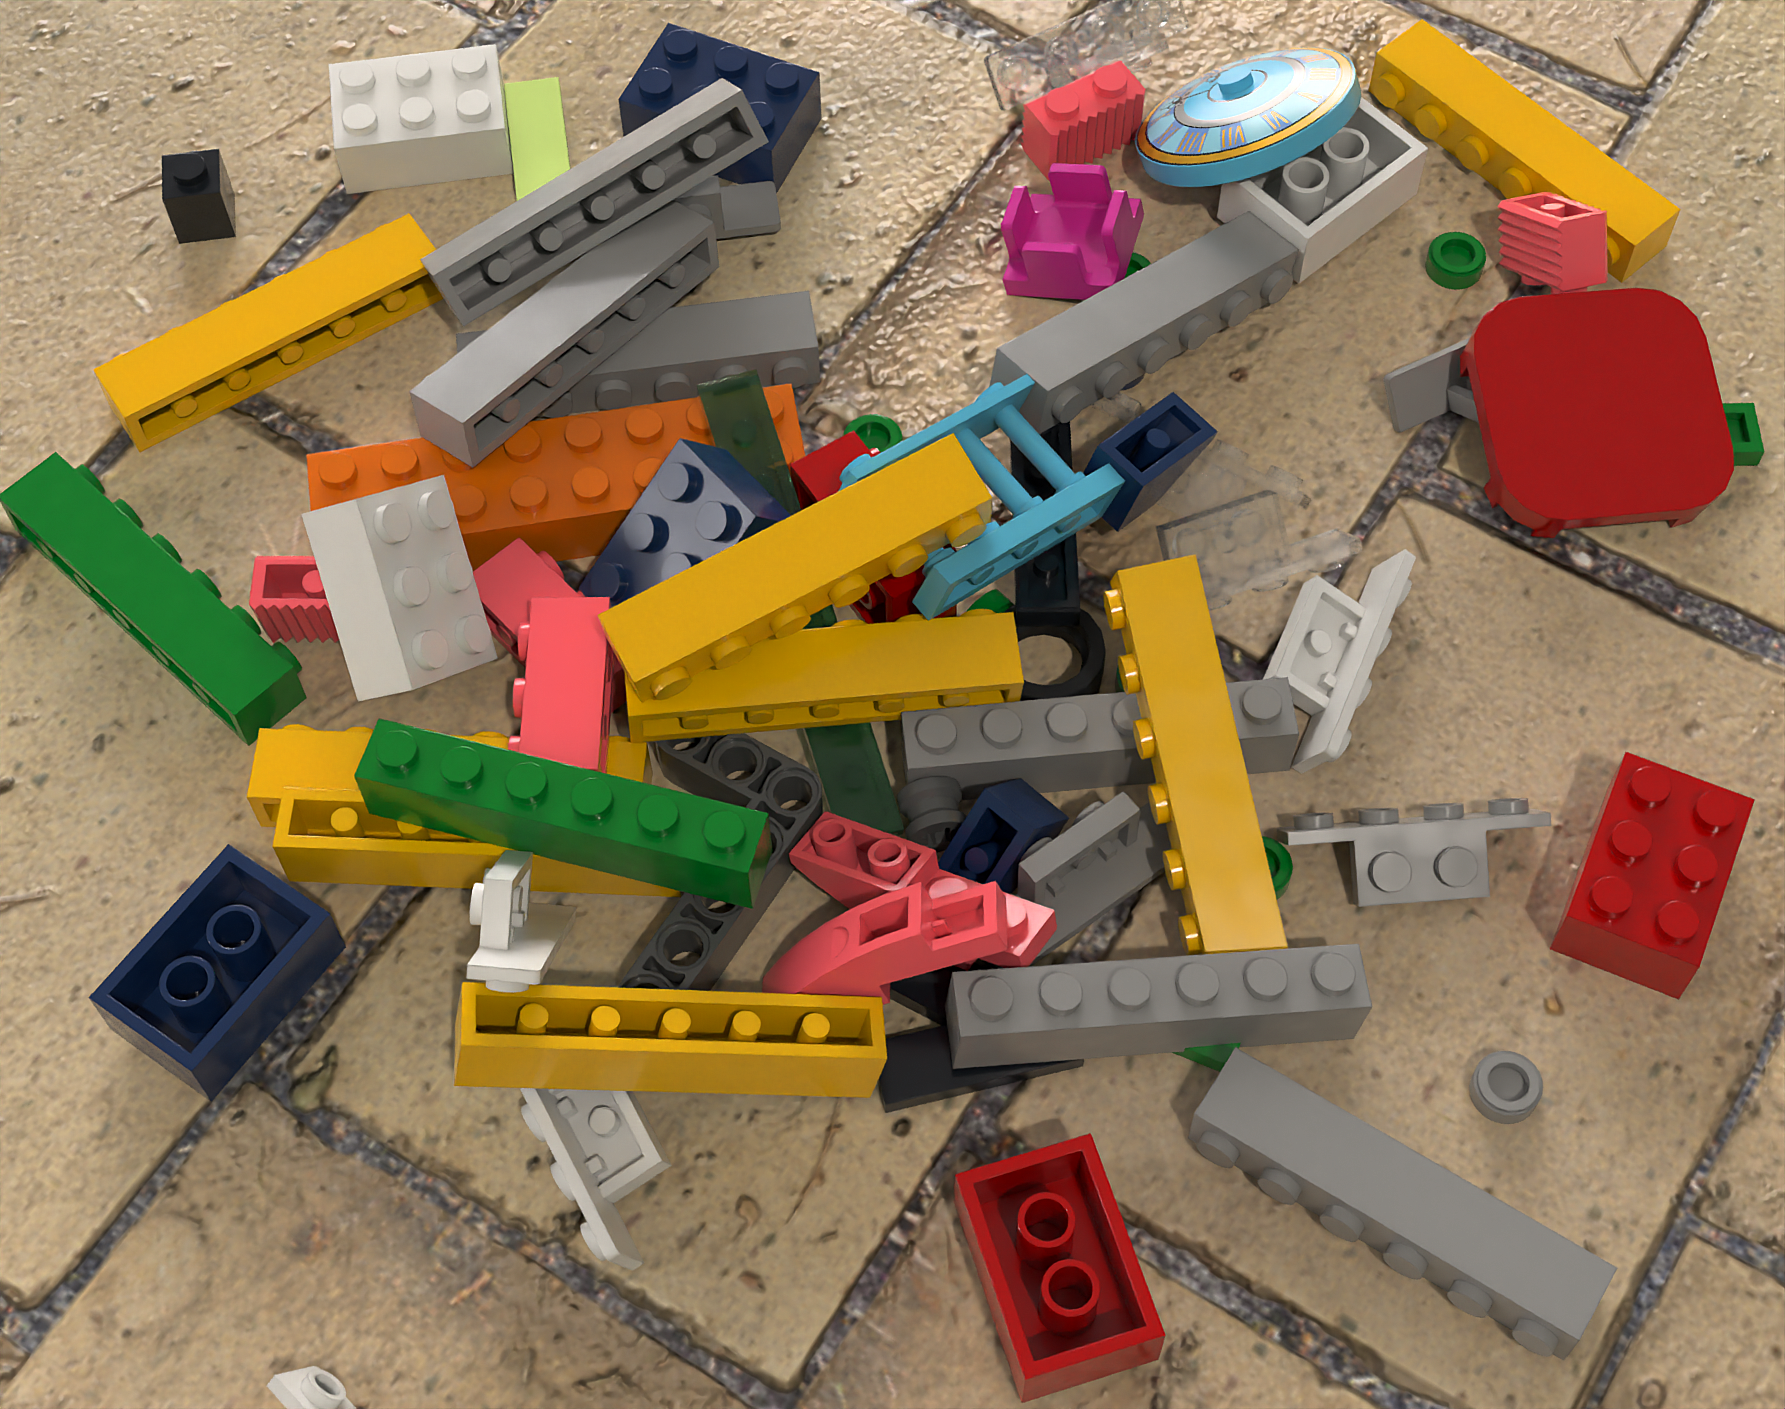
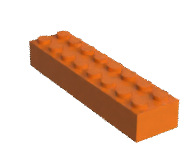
M792 383L530 421L473 468L423 437L306 454L311 511L444 475L469 562L474 571L519 537L536 554L540 551H545L556 562L601 555L680 438L726 449L792 516L794 512L790 464L804 457L805 451Z

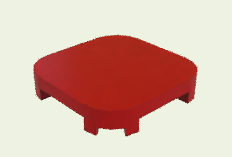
M1644 288L1517 297L1499 302L1483 315L1460 355V377L1469 376L1491 477L1483 488L1491 507H1497L1499 504L1513 520L1531 528V536L1555 538L1562 529L1668 520L1670 528L1692 522L1726 490L1734 471L1731 436L1707 337L1697 316L1681 300L1660 290Z

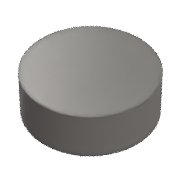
M1498 1051L1487 1055L1479 1062L1471 1077L1469 1092L1474 1106L1484 1117L1500 1124H1514L1525 1120L1532 1114L1541 1099L1543 1081L1539 1070L1528 1058L1516 1052Z

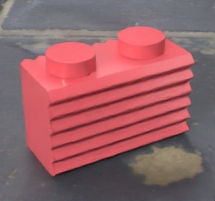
M1121 60L1102 66L1088 75L1062 87L1055 88L1049 93L1023 104L1025 110L1023 116L1025 119L1022 120L1024 125L1022 128L1024 135H1021L1023 139L1021 143L1022 148L1047 180H1049L1048 173L1053 163H1093L1094 157L1102 159L1103 153L1112 154L1113 149L1121 150L1122 144L1130 145L1131 140L1136 138V133L1142 123L1146 89Z
M1541 192L1505 199L1497 206L1502 211L1498 217L1502 225L1498 230L1503 234L1498 240L1503 245L1499 251L1503 256L1499 264L1505 269L1520 274L1523 284L1534 286L1548 285L1551 287V294L1586 292L1588 286L1603 284L1608 281L1607 211H1601V208H1594V206H1588V204H1582V202H1576V200H1570V198H1564V196H1558V194H1552V192Z
M257 556L254 561L249 605L267 637L273 643L279 638L286 643L292 637L297 643L304 638L310 643L316 638L322 643L328 638L336 643L339 637L314 556Z

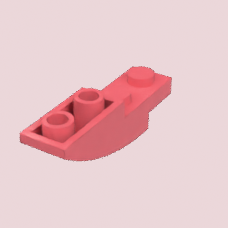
M827 811L821 815L789 853L791 864L849 909L886 893L919 882L923 884L931 899L983 885L939 869L936 850ZM1003 892L1006 897L1008 950L979 959L1003 968L1029 967L1057 930L1055 911ZM977 959L954 966L968 971Z
M996 881L931 899L921 882L886 893L846 911L801 939L779 958L763 977L762 993L882 997L883 1005L890 1003V983L1008 950L1006 897Z

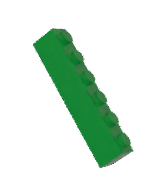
M55 452L0 493V503L15 530L248 746L258 739L259 728H272L307 698L297 676L302 671V666L293 653L281 642L277 641L271 646L259 636L262 633L260 627L244 608L239 605L234 606L232 609L228 608L220 600L222 597L220 591L200 569H196L192 573L187 571L180 564L182 559L172 544L159 533L152 538L141 529L143 528L142 521L125 501L119 498L112 503L104 496V487L86 466L80 464L78 467L73 468Z
M380 718L376 723L354 775L369 814L517 851L533 852V855L750 909L754 907L772 853L769 814L766 812Z

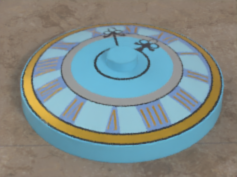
M1297 47L1252 55L1211 70L1186 83L1164 98L1148 113L1139 126L1135 138L1136 148L1146 173L1156 181L1167 185L1204 187L1243 180L1271 171L1298 159L1334 136L1356 112L1361 100V87L1351 60L1344 54L1334 50L1318 47Z

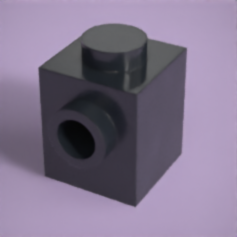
M211 149L162 155V200L179 244L236 237L235 193L220 150Z

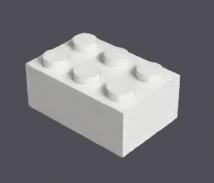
M496 44L329 64L334 151L347 194L514 174L504 82Z
M1361 97L1356 112L1344 127L1314 150L1271 171L1243 180L1222 184L1217 218L1223 223H1227L1250 211L1299 249L1291 273L1293 279L1299 284L1417 194L1428 147Z
M444 475L301 514L358 702L415 690L498 659Z

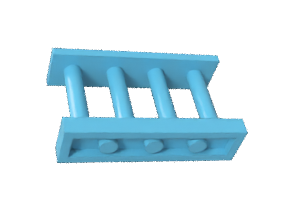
M1028 374L1006 386H1003L1001 382L991 385L981 393L974 403L874 457H871L869 454L857 457L842 471L839 480L842 482L840 491L954 433L980 478L1013 514L1012 519L1002 526L996 521L986 524V530L978 538L957 552L951 547L946 549L941 547L928 554V560L923 564L924 568L922 570V574L926 579L912 601L928 621L1100 519L1125 482L1109 463L1087 476L1082 471L1074 473L1020 414L1019 410L1035 384ZM1000 428L1056 489L1055 494L1044 501L1040 496L1032 498L983 444L980 438Z

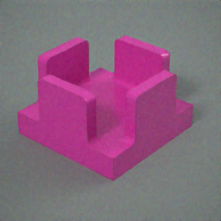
M1053 163L1048 173L1053 195L1031 194L1030 197L1027 186H1014L1001 223V231L1009 254V262L1002 280L1007 295L1086 300L1125 278L1144 218V210L1141 199L1128 198L1127 191L1114 190L1112 194L1107 171L1104 166Z

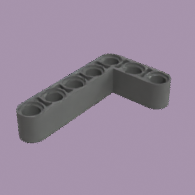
M745 733L655 741L660 769L664 777L671 783L696 796L769 814L772 855L770 856L754 907L750 909L737 905L733 910L726 913H714L709 911L708 908L713 903L718 902V900L685 892L622 979L618 988L710 991L796 867L791 864L789 853L823 814L822 785L818 776L808 767ZM683 742L698 744L689 750L679 751L673 749L676 745ZM736 771L752 773L750 777L743 780L726 778L729 774ZM791 800L807 803L804 808L794 811L781 808L784 803ZM682 952H694L701 956L695 963L689 966H677L670 963L676 955Z

